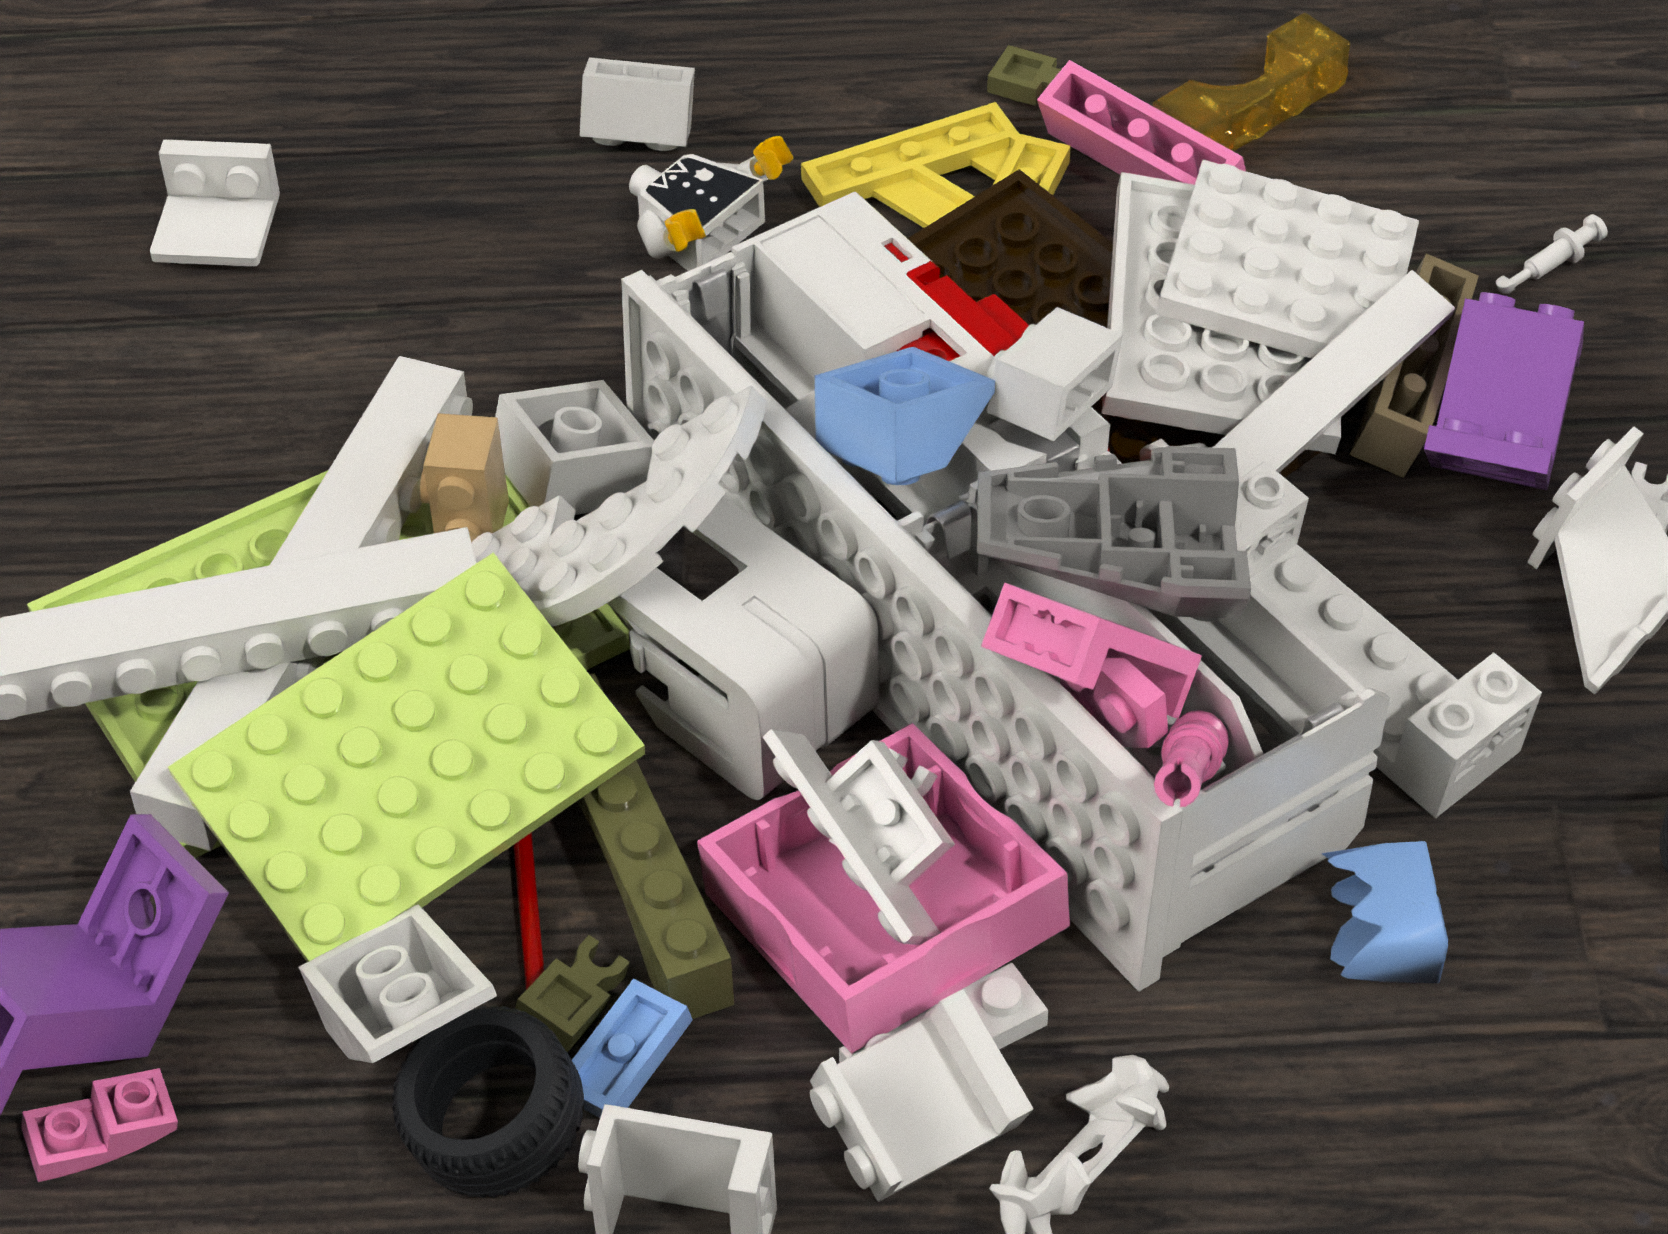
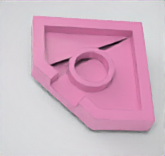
M1108 649L1093 690L1060 678V684L1123 747L1149 748L1168 734L1165 693L1117 650Z

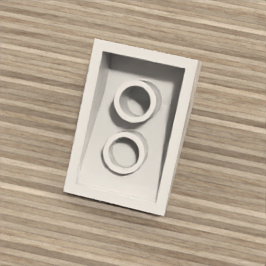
M419 904L404 911L387 923L361 934L299 966L328 1034L348 1059L368 1063L380 1060L497 996L493 984Z

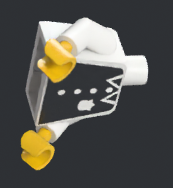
M774 136L766 139L754 149L753 157L740 164L716 163L697 155L689 154L682 156L662 173L648 165L638 167L630 179L629 190L630 193L638 197L639 220L637 227L649 255L657 259L669 255L687 271H690L727 254L732 250L733 246L739 244L765 222L763 182L768 179L774 180L778 178L782 173V165L788 164L793 160V155L781 136Z

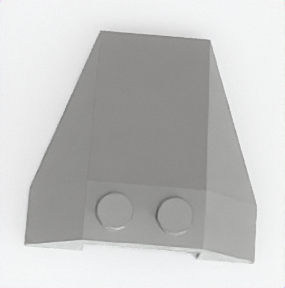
M1168 446L1153 448L1151 460L1117 464L1115 454L1095 456L1094 468L1059 472L1057 462L978 472L977 553L1171 616L1191 617L1199 621H1214L1219 618L1240 619L1250 600L1251 583L1247 551L1237 550L1235 520L1239 476L1236 449Z

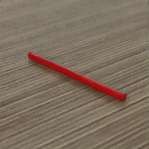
M532 832L513 845L526 990L544 972Z

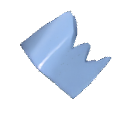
M1425 841L1382 843L1322 853V855L1329 859L1327 861L1336 868L1355 872V875L1337 882L1331 888L1333 898L1342 903L1355 906L1351 910L1353 917L1340 927L1331 948L1330 959L1345 967L1341 976L1347 979L1379 982L1439 983L1448 950V937L1439 897L1436 894L1437 888L1427 843Z

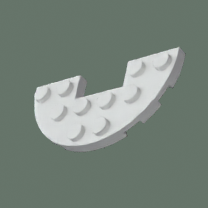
M752 385L730 398L723 396L716 399L702 414L681 426L678 424L671 425L658 435L652 445L646 482L625 494L622 492L613 494L598 509L577 521L574 520L576 510L560 495L539 507H528L510 524L494 533H483L472 541L476 563L494 552L552 627L572 621L600 608L627 591L663 562L657 552L683 526L693 533L726 493L718 483L733 459L736 462L746 461L758 436L767 401Z

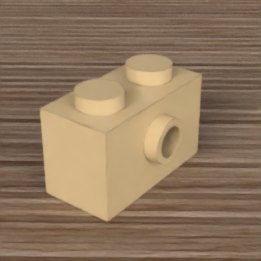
M438 413L423 465L424 469L420 481V499L422 503L430 505L434 533L468 527L472 543L479 535L486 532L494 533L503 527L509 503L498 418Z

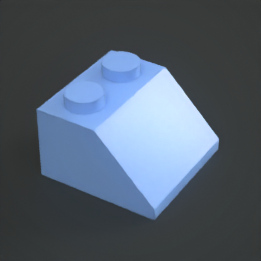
M915 347L815 375L816 441L827 452L842 458L844 464L861 467L879 475L882 481L887 484L909 485L916 483L921 475L946 468L995 393V380Z

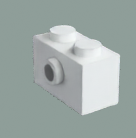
M589 57L582 77L580 136L592 137L596 143L602 145H619L624 143V141L646 143L647 147L660 151L673 150L677 146L686 147L691 130L695 68Z
M1056 307L1037 325H1029L1022 337L1009 349L999 351L993 358L987 372V377L995 380V393L989 400L987 412L1054 441L1112 388L1123 335Z

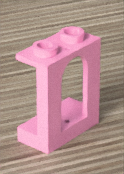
M1005 582L981 647L1092 690L1095 687L1108 649H1115L1165 693L1167 715L1179 719L1202 655Z

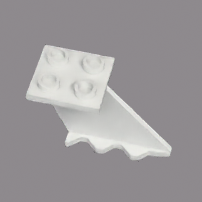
M1635 427L1617 444L1610 439L1604 441L1586 464V468L1590 471L1583 478L1574 472L1562 484L1552 499V502L1558 505L1559 508H1552L1534 530L1532 535L1539 542L1527 561L1535 569H1538L1557 550L1584 686L1593 694L1597 693L1612 676L1617 675L1646 640L1651 639L1668 619V536L1625 466L1643 435Z

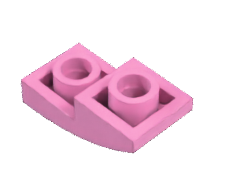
M160 1068L92 1081L91 1098L22 1112V1132L38 1182L67 1176L116 1160L158 1141L177 1130L178 1120Z

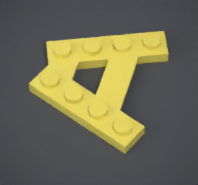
M994 102L801 163V180L819 207L855 191L864 199L870 197L878 199L925 228L975 197L940 175L971 165L994 179V184L1020 169L1050 194L1054 195L1070 163V145L1019 134L998 104Z

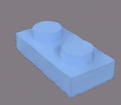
M633 978L572 1059L582 1082L584 1110L600 1118L604 1104L629 1107L693 1019L686 1005Z

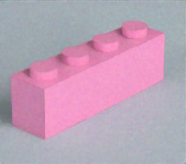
M1071 60L1066 63L1037 99L1048 134L1120 175L1121 172L1195 185L1202 160L1218 164H1229L1239 170L1246 171L1241 155Z

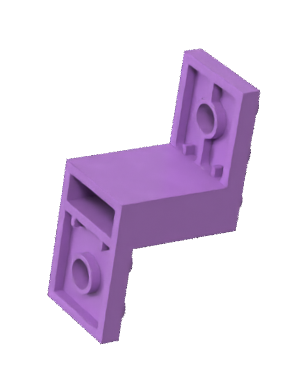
M1481 292L1479 301L1465 298L1437 425H1429L1424 446L1430 466L1548 490L1575 366L1578 367L1583 347L1584 321L1573 319L1574 310L1556 305L1539 304L1538 312L1518 309L1514 307L1515 299L1500 294Z
M151 814L130 815L78 924L0 929V1115L22 1070L148 1057L229 894ZM151 895H153L156 903L155 920L153 906L150 902Z

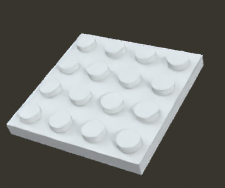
M1202 160L1155 314L1312 359L1407 275L1419 220L1403 216L1396 211L1381 210L1349 201L1339 195H1328L1299 187L1286 180L1271 179L1239 170L1229 164H1218Z

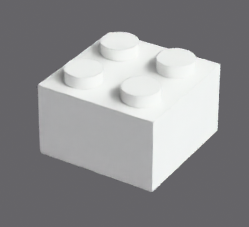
M604 380L499 395L495 417L498 418L505 474L530 507H539L560 495L576 510L575 515L589 513L598 509L613 494L618 492L625 494L647 481L654 440Z

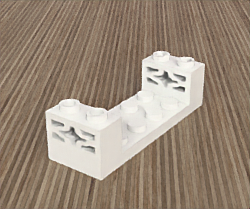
M1264 461L1239 478L1235 520L1238 551H1247L1250 582L1366 689L1369 687L1390 697L1381 745L1373 751L1378 756L1376 767L1434 818H1437L1521 751L1542 692L1495 653H1492L1459 680L1456 679L1297 544L1309 498Z

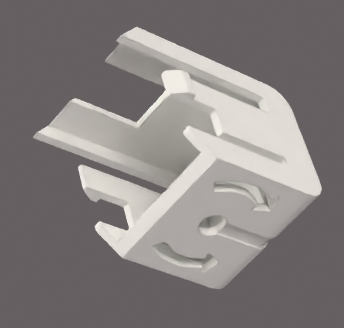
M722 497L693 533L737 564L739 574L701 601L665 573L655 568L642 580L607 604L700 673L697 677L636 630L632 629L629 631L630 652L635 669L640 673L647 670L668 686L669 699L665 702L643 685L636 690V695L656 726L751 799L760 800L784 781L773 765V759L776 756L763 739V736L768 731L776 729L803 734L816 751L819 748L823 749L878 705V623L872 607L860 593L726 497Z

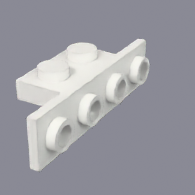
M776 729L768 731L763 736V739L776 756L773 759L776 771L789 785L800 791L810 806L807 814L812 824L824 836L832 839L845 857L842 865L846 874L857 886L869 892L881 910L878 912V919L886 932L898 942L910 945H921L940 934L941 932L909 885L953 847L955 843L886 744L871 740L832 776L805 735Z

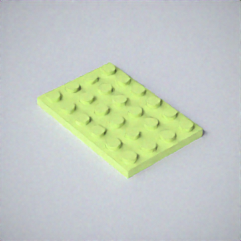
M493 552L168 766L172 778L306 962H309L333 948L387 923L417 904L421 908L645 755V745Z

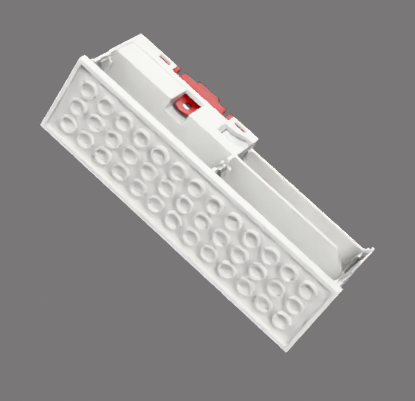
M855 191L732 247V252L676 277L670 274L656 281L651 275L648 276L643 270H640L622 278L627 409L655 441L658 435L669 426L675 424L681 426L702 414L716 399L723 396L730 398L751 385L767 401L758 436L746 461L736 462L733 459L718 483L726 491L723 497H726L855 589L867 600L876 615L878 623L879 702L872 711L893 733L913 723L966 774L968 781L983 800L994 809L1010 817L1067 872L1070 920L1138 992L1160 980L1162 958L1180 948L1182 942L1326 859L1322 853L1345 850L1363 829L1373 784V778L1369 776V772L1376 769L1378 758L1373 751L1381 745L1390 697L1369 687L1366 689L1252 583L1250 600L1240 619L1219 618L1214 621H1199L1191 617L1171 616L977 553L978 472L1057 462L1059 472L1094 468L1095 456L1109 455L1111 453L1108 449L1110 424L1092 407L1052 441L988 413L987 403L946 468L921 475L919 481L909 485L887 484L882 481L881 476L866 469L849 466L844 463L840 465L785 410L815 390V375L910 347L918 348L987 377L989 366L995 355L1001 350L1006 351L1022 337L1024 331L1029 326L997 295L992 294L975 302L949 276L946 275L939 279L940 268ZM879 499L896 516V520L876 500ZM1004 582L1202 655L1180 716L1190 711L1201 710L1212 713L1222 721L1227 729L1229 738L1227 753L1222 759L1226 764L1224 777L1202 790L1200 789L1199 795L1194 802L1186 807H1180V799L1175 800L1173 807L1166 805L1155 792V778L1051 674L981 647ZM1245 709L1282 744L1263 754Z

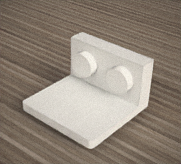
M163 139L159 158L168 196L150 248L152 261L231 266L259 265L280 195L271 144Z

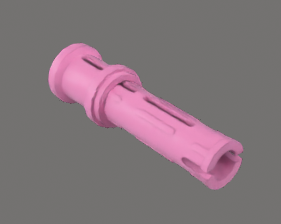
M1197 710L1183 714L1179 719H1176L1170 728L1169 734L1163 741L1161 750L1163 766L1156 774L1154 787L1159 799L1168 806L1173 807L1176 799H1180V807H1186L1193 803L1199 795L1201 784L1212 778L1221 767L1222 759L1227 753L1229 738L1227 729L1222 721L1212 713Z

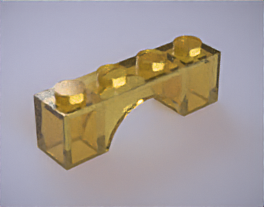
M1304 12L1267 34L1264 75L1248 83L1232 86L1210 85L1191 79L1154 101L1152 106L1234 152L1253 139L1262 137L1268 130L1291 116L1300 114L1309 105L1329 93L1336 92L1344 85L1348 75L1347 66L1350 42Z

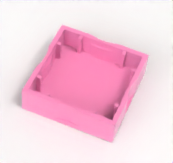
M913 723L879 742H884L888 749L890 748L908 759L902 769L910 780L914 777L919 765L938 776L931 789L923 796V799L955 843L953 847L909 885L941 932L923 944H903L886 932L878 919V912L881 910L869 892L857 886L846 874L842 865L845 857L836 845L829 842L830 838L824 836L812 824L807 814L810 806L799 790L774 798L697 841L706 895L851 1054L866 1046L872 1037L892 1031L938 1004L940 1000L969 986L1070 926L1067 872L1017 823L983 800L968 781L966 774ZM855 755L838 763L830 771L832 776Z

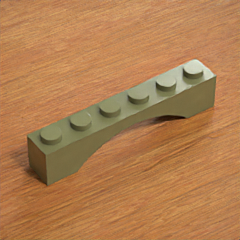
M595 673L590 674L592 679L602 690ZM634 761L576 802L588 820L613 874L637 938L649 978L655 990L686 1005L692 1019L734 1005L731 957L637 761Z

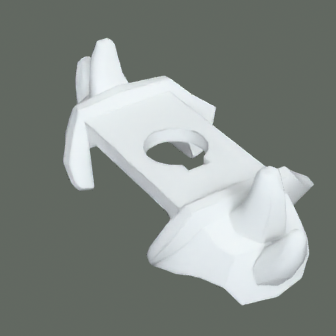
M1136 1055L1115 1057L1112 1059L1111 1073L1095 1083L1085 1085L1066 1094L1068 1102L1090 1114L1089 1122L1037 1177H1028L1021 1151L1015 1150L1010 1152L1002 1171L1000 1184H992L989 1188L1000 1201L1001 1222L1006 1234H1025V1230L1028 1234H1052L1050 1227L1051 1215H1071L1077 1211L1090 1184L1144 1127H1154L1158 1131L1166 1127L1164 1110L1157 1098L1158 1091L1162 1093L1169 1091V1084L1159 1072L1149 1066L1146 1059ZM1102 1142L1103 1145L1098 1154L1082 1164L1078 1157L1087 1150L1097 1147Z

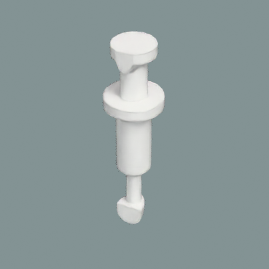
M1590 214L1583 220V226L1575 232L1565 227L1560 228L1554 233V242L1524 262V270L1510 279L1505 276L1496 280L1498 290L1502 294H1509L1515 290L1516 286L1528 278L1537 280L1565 261L1577 263L1584 257L1583 246L1591 240L1598 242L1606 238L1608 231L1605 223L1598 216Z

